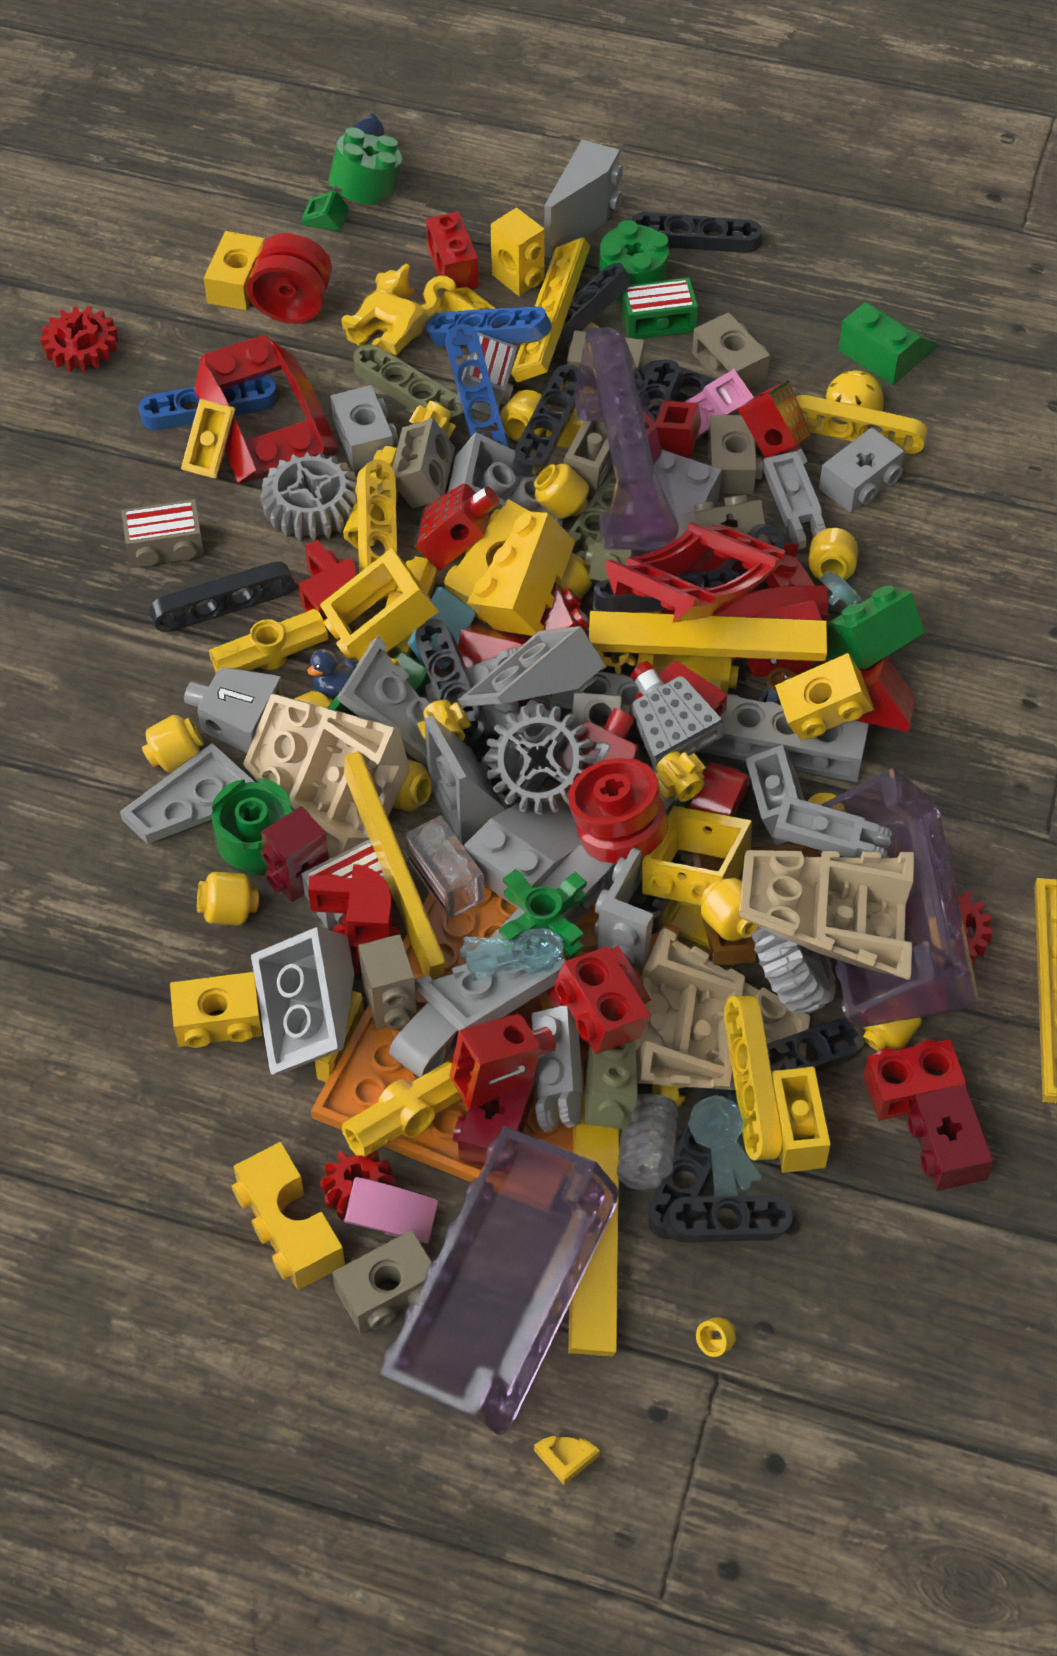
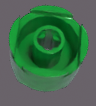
M347 128L345 135L337 140L328 177L330 186L334 189L336 184L342 189L341 195L357 203L374 205L379 203V199L385 197L386 202L391 200L402 163V154L397 148V140L387 135L378 137L366 134L358 128Z
M631 220L620 222L618 228L607 233L601 241L599 272L611 264L621 263L631 277L630 285L666 281L669 256L668 237L664 233L652 228L637 225L636 222ZM621 294L615 299L616 301H621Z
M258 778V782L245 783V779L225 786L214 798L211 821L216 847L220 856L229 865L254 876L262 875L267 871V864L261 854V850L264 849L261 831L292 812L289 796L280 785L268 779Z

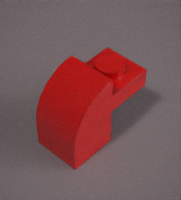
M662 402L654 426L658 443L656 448L688 459L691 457L701 427L698 403ZM649 423L641 424L636 429L647 430L653 425Z
M316 540L305 546L307 570L312 577L299 583L302 609L305 612L312 609L318 610L324 621L328 617L320 604L356 576V568L350 557L339 562L333 551H326L321 543Z
M711 762L703 774L704 786L693 797L690 809L736 817L739 805L749 796L752 788V782L748 779L749 775L744 774L738 769L724 767ZM705 826L706 830L712 831L710 827Z
M353 864L352 878H343L335 874L324 876L310 875L308 895L311 912L347 914L346 926L349 943L365 944L391 937L393 924L391 893L387 882L379 873L369 867Z

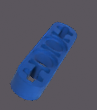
M537 306L441 312L430 318L426 324V330L436 346H446L445 339L447 333L453 326L458 324L470 325L476 332L506 343L537 341L548 335L552 328L545 309ZM462 331L457 332V338L452 341V344L467 345L472 342L470 336L464 337Z
M467 324L453 326L447 333L445 345L470 437L475 433V429H485L495 424L497 431H490L491 439L508 447L478 334L474 328ZM462 331L464 337H471L472 342L467 344L468 355L471 356L476 353L478 360H467L457 365L456 358H463L460 346H453L452 341L457 338V332ZM473 366L480 370L482 380L478 386L469 387L463 383L461 374L465 368ZM484 402L490 406L492 414L488 421L480 423L473 419L471 408L475 403Z
M261 376L221 390L223 395H230L235 398L232 402L228 403L230 407L235 408L234 416L264 411L272 408L277 402L276 383L269 376ZM195 387L152 394L143 398L139 403V414L143 426L151 430H161L193 424L197 408L187 410L182 408V406L187 402L199 403L200 399L196 397L194 392ZM159 410V413L157 414L152 413V411Z

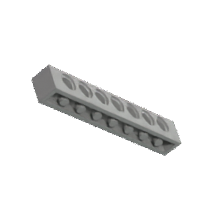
M598 671L594 675L596 680L587 688L581 691L570 690L552 694L551 710L554 706L561 709L560 720H563L569 713L572 714L574 692L626 696L625 704L631 705V716H633L632 703L635 701V697L640 690L631 677L621 673L617 675V673ZM727 695V710L719 716L724 722L723 737L697 751L746 761L745 758L783 745L796 771L857 782L869 723L859 721L844 722L826 730L818 737L800 741L788 725L782 705L774 702L745 699L737 695ZM605 703L597 704L592 712L593 720L598 725L605 726L612 712L611 708ZM634 721L626 738L643 741Z

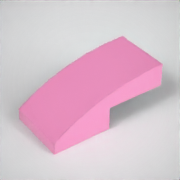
M735 369L706 385L701 393L686 401L698 403L701 427L697 439L708 433L710 415H734L739 411L738 408L753 398V395Z
M356 1177L354 1178L344 1222L382 1231L386 1235L399 1237L412 1230L420 1243L429 1244L438 1200L398 1187Z

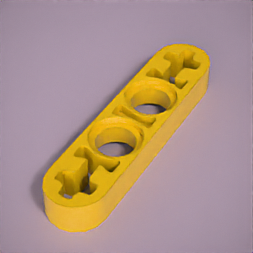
M809 395L796 396L801 411L807 413L802 414L809 431L812 433L853 442L869 430L867 425H876L883 430L879 433L904 450L905 454L919 453L925 445L928 430L925 424L919 420ZM832 417L843 418L848 424L836 423L832 420Z
M374 459L368 462L359 471L357 477L359 573L381 557L371 550V539L379 540L385 547V553L391 548L397 553L395 473L392 467L381 459ZM373 472H375L376 478L382 480V482L378 486L376 478L371 477L370 475ZM370 504L378 505L383 510L384 521H377L371 516L369 511ZM389 593L386 594L384 597H382V598H381L379 601H377V602H380V601L386 599V598L389 596Z
M730 996L724 1008V1022L745 1150L751 1160H774L781 1152L782 1135L760 1005L754 996Z

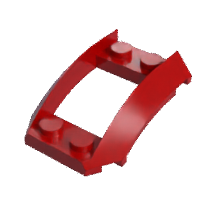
M266 335L204 354L200 359L194 389L195 395L199 399L229 406L221 391L222 389L282 370L302 408L306 421L244 441L236 419L233 416L224 453L234 471L237 485L268 475L269 468H278L279 460L289 462L292 453L296 457L301 458L305 456L307 451L311 456L316 457L320 452L325 456L339 450L322 406L300 364L291 353Z
M689 522L687 530L668 545L645 555L628 557L626 565L612 559L607 560L605 569L614 596L635 594L641 597L656 598L661 601L662 607L675 611L673 623L706 618L732 606L780 566L785 550L728 526L712 524L711 528H707L695 522ZM711 549H714L713 554L726 559H738L743 562L742 566L749 569L736 579L709 589H703L678 578L694 566Z
M784 544L783 550H785L780 566L765 579L770 588L749 593L732 606L712 616L753 618L758 612L814 600L822 621L827 622V585H814L796 557L799 544ZM713 554L699 560L686 572L716 570L726 558ZM739 560L734 563L731 570L743 571L749 569L742 566L743 562ZM661 610V614H675V611Z

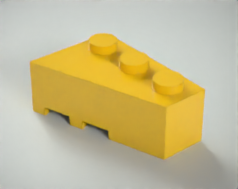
M525 511L515 521L511 534L503 546L494 554L493 562L484 576L476 582L474 591L466 603L494 630L534 636L539 631L544 630V626L540 623L545 607L547 609L552 608L555 597L551 594L555 579H562L576 541L548 513Z

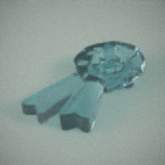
M827 571L820 578L834 592L827 600L832 605L839 598L848 606L864 602L859 593L837 573L833 574Z
M546 928L524 931L513 941L464 937V946L460 950L461 957L467 958V967L472 973L473 981L512 965L527 971L528 974H536L542 971L550 972L564 957L561 936Z
M718 1095L708 1097L696 1103L692 1109L688 1126L695 1142L711 1149L714 1196H738L735 1178L742 1190H748L752 1181L762 1179L761 1174L737 1143L743 1128V1119L739 1108L733 1101Z

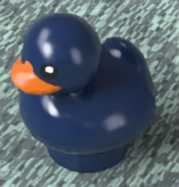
M320 649L311 656L310 667L307 669L309 675L315 676L313 679L315 691L321 692L329 699L334 700L345 686L357 664L348 658L343 659V662L337 663V659L331 651Z

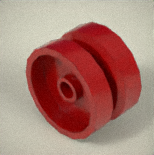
M280 233L267 238L259 248L255 266L252 268L248 280L247 293L251 302L261 313L276 321L290 324L304 323L313 319L321 310L325 291L331 278L333 266L330 257L319 244L305 236L294 233Z
M614 758L600 761L579 774L574 779L568 792L569 806L577 825V833L581 845L588 855L601 862L617 864L621 857L627 859L632 848L641 850L642 858L652 853L663 842L669 829L664 802L661 799L657 776L648 765L636 759Z

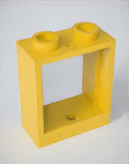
M392 548L320 604L328 617L323 623L337 640L341 638L336 642L337 646L348 659L352 660L356 657L358 661L362 658L371 641L377 636L387 646L384 649L387 653L439 612L411 569ZM396 586L400 587L403 592L400 597L352 633L348 626L349 623Z
M673 806L667 816L669 829L663 842L642 860V893L701 906L703 893L713 882L721 879L739 878L744 867L746 850H751L752 820ZM705 826L710 827L712 831L706 830ZM678 849L725 859L719 871L671 862Z

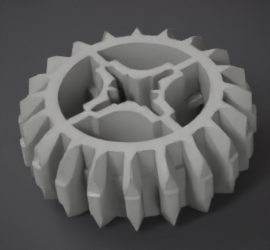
M307 451L304 457L298 458L292 453L289 462L279 460L278 468H269L268 477L263 479L262 494L260 496L264 515L267 521H271L274 530L282 529L285 537L295 533L299 541L304 536H310L315 541L318 535H324L329 539L333 530L342 533L344 524L347 523L350 514L353 512L354 504L358 502L357 496L354 493L357 478L354 472L348 468L347 462L339 463L336 456L326 459L324 454L320 452L314 457Z
M537 704L535 717H531L527 706L521 707L523 720L519 722L512 713L507 714V721L512 727L507 731L502 725L497 724L495 726V731L503 736L501 742L495 739H488L487 745L497 749L498 752L497 755L488 754L484 758L485 762L497 764L498 768L489 770L486 773L489 779L502 778V781L494 786V791L499 794L509 788L511 791L505 798V802L508 805L513 804L518 796L522 799L519 804L521 812H526L529 809L531 801L535 802L534 809L537 815L543 814L544 802H549L550 808L554 813L559 812V804L556 799L563 797L564 801L569 805L568 792L574 779L584 771L582 769L583 764L591 765L596 762L594 756L583 755L582 751L594 746L592 740L578 741V738L587 731L585 726L580 725L571 730L570 727L575 721V716L571 713L562 722L558 721L561 709L557 706H554L551 710L550 717H545L546 710L543 704ZM535 727L554 729L550 736L547 735L542 742L537 744L527 742L519 736L524 731ZM565 736L570 741L573 750V765L570 774L556 762V752ZM511 746L524 757V766L516 782L511 778L507 765L508 752ZM524 747H527L532 752L537 750L540 754L541 749L548 750L546 758L557 771L554 772L548 767L543 769L540 765L539 770L532 769L534 761L531 755L524 750ZM542 775L552 776L562 783L557 788L547 792L536 793L525 790L530 783H533Z
M761 927L752 932V938L756 944L754 950L758 954L759 964L765 972V978L769 980L772 991L778 994L779 1001L785 1004L787 1009L800 1015L806 1012L811 1013L833 1001L834 994H836V977L832 972L833 965L828 956L781 938Z

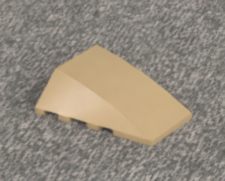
M278 694L270 695L243 763L257 782L258 778L280 785L289 796L292 811L302 806L326 832L329 859L370 839L344 776L345 755L357 751L362 753L387 818L409 769L399 728Z
M746 850L739 917L817 953L858 967L909 980L911 976L912 942L904 941L905 904L913 884L914 852H900L898 858H881L880 852H862L861 858L840 857L838 851H822L821 857H804L801 851Z
M664 927L659 933L640 977L651 998V1001L645 1004L651 1016L641 1038L634 1040L637 1083L735 1090L724 1022V1008L730 996L756 997L761 1009L766 1044L809 1029L810 1016L806 1013L798 1015L795 1012H791L785 1004L779 1001L777 995L765 988L758 990L744 981L745 976L730 968L727 971L718 965H713V962L708 959V953L696 946L692 948L687 947L675 939L677 936L675 933ZM806 1043L799 1044V1050L804 1057L806 1055ZM786 1056L782 1061L772 1063L769 1060L770 1066H777L780 1069L788 1058Z

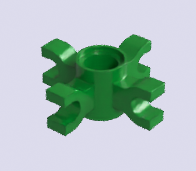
M514 869L503 878V883L508 886L504 890V896L524 911V914L509 921L499 928V934L503 937L499 943L503 950L507 952L523 947L530 938L538 941L553 939L570 959L583 950L584 945L579 940L584 937V933L562 916L568 909L576 907L586 900V894L582 889L587 886V882L576 871L568 876L557 889L546 886L532 888L517 869ZM539 912L550 913L549 915L545 916L537 915V913Z

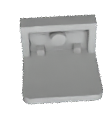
M632 848L627 859L621 857L618 860L612 875L614 883L610 890L603 889L598 897L595 913H598L599 917L593 934L598 936L597 950L607 946L612 949L618 945L632 968L643 972L650 956L653 914L627 904L639 885L642 851Z

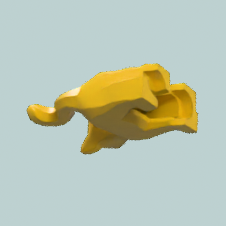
M404 264L398 271L389 270L386 273L377 274L376 290L364 299L362 306L355 315H345L341 319L347 339L358 346H362L379 329L384 334L382 337L376 338L372 345H376L392 355H397L412 339L421 335L427 321L436 313L440 306L437 291L442 289L454 291L456 283L447 276L432 278L426 284L423 292L426 304L419 305L416 302L407 300L415 293V290L409 285L408 274L410 266L408 264Z

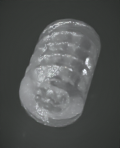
M659 1094L637 1095L629 1129L622 1130L617 1176L620 1181L631 1188L644 1191L655 1189L662 1183L663 1178L668 1177L672 1173V1159L674 1158L675 1150L673 1146L676 1140V1119L679 1108L676 1102L669 1097Z

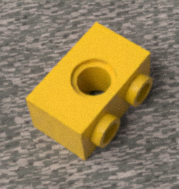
M516 207L491 223L492 276L515 294L521 296L544 281L545 229Z
M229 231L224 232L204 276L208 304L247 311L251 301L247 293L248 280L252 268L255 266L259 248L265 241L264 238Z
M849 653L775 685L787 723L800 741L818 737L828 729L844 722L855 721L863 714L874 710L862 674Z
M254 972L170 983L173 1027L178 1047L201 1048L214 1042L229 1040L232 1042H245L252 1037L263 1036ZM217 1010L225 1011L218 1016L209 1015Z
M806 1067L771 1071L782 1135V1147L779 1154L782 1173L825 1168L830 1149V1140L815 1068Z

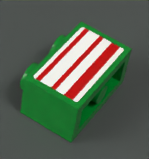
M689 278L629 285L621 293L620 313L627 338L646 339L694 332L697 325L698 306Z

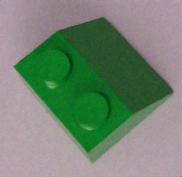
M864 302L842 321L838 351L893 386L937 348V343L884 309Z
M884 586L875 590L872 593V597L864 602L846 607L842 611V615L829 622L826 629V658L833 660L849 653L857 667L867 669L923 635L925 632L912 592L897 589L893 586Z

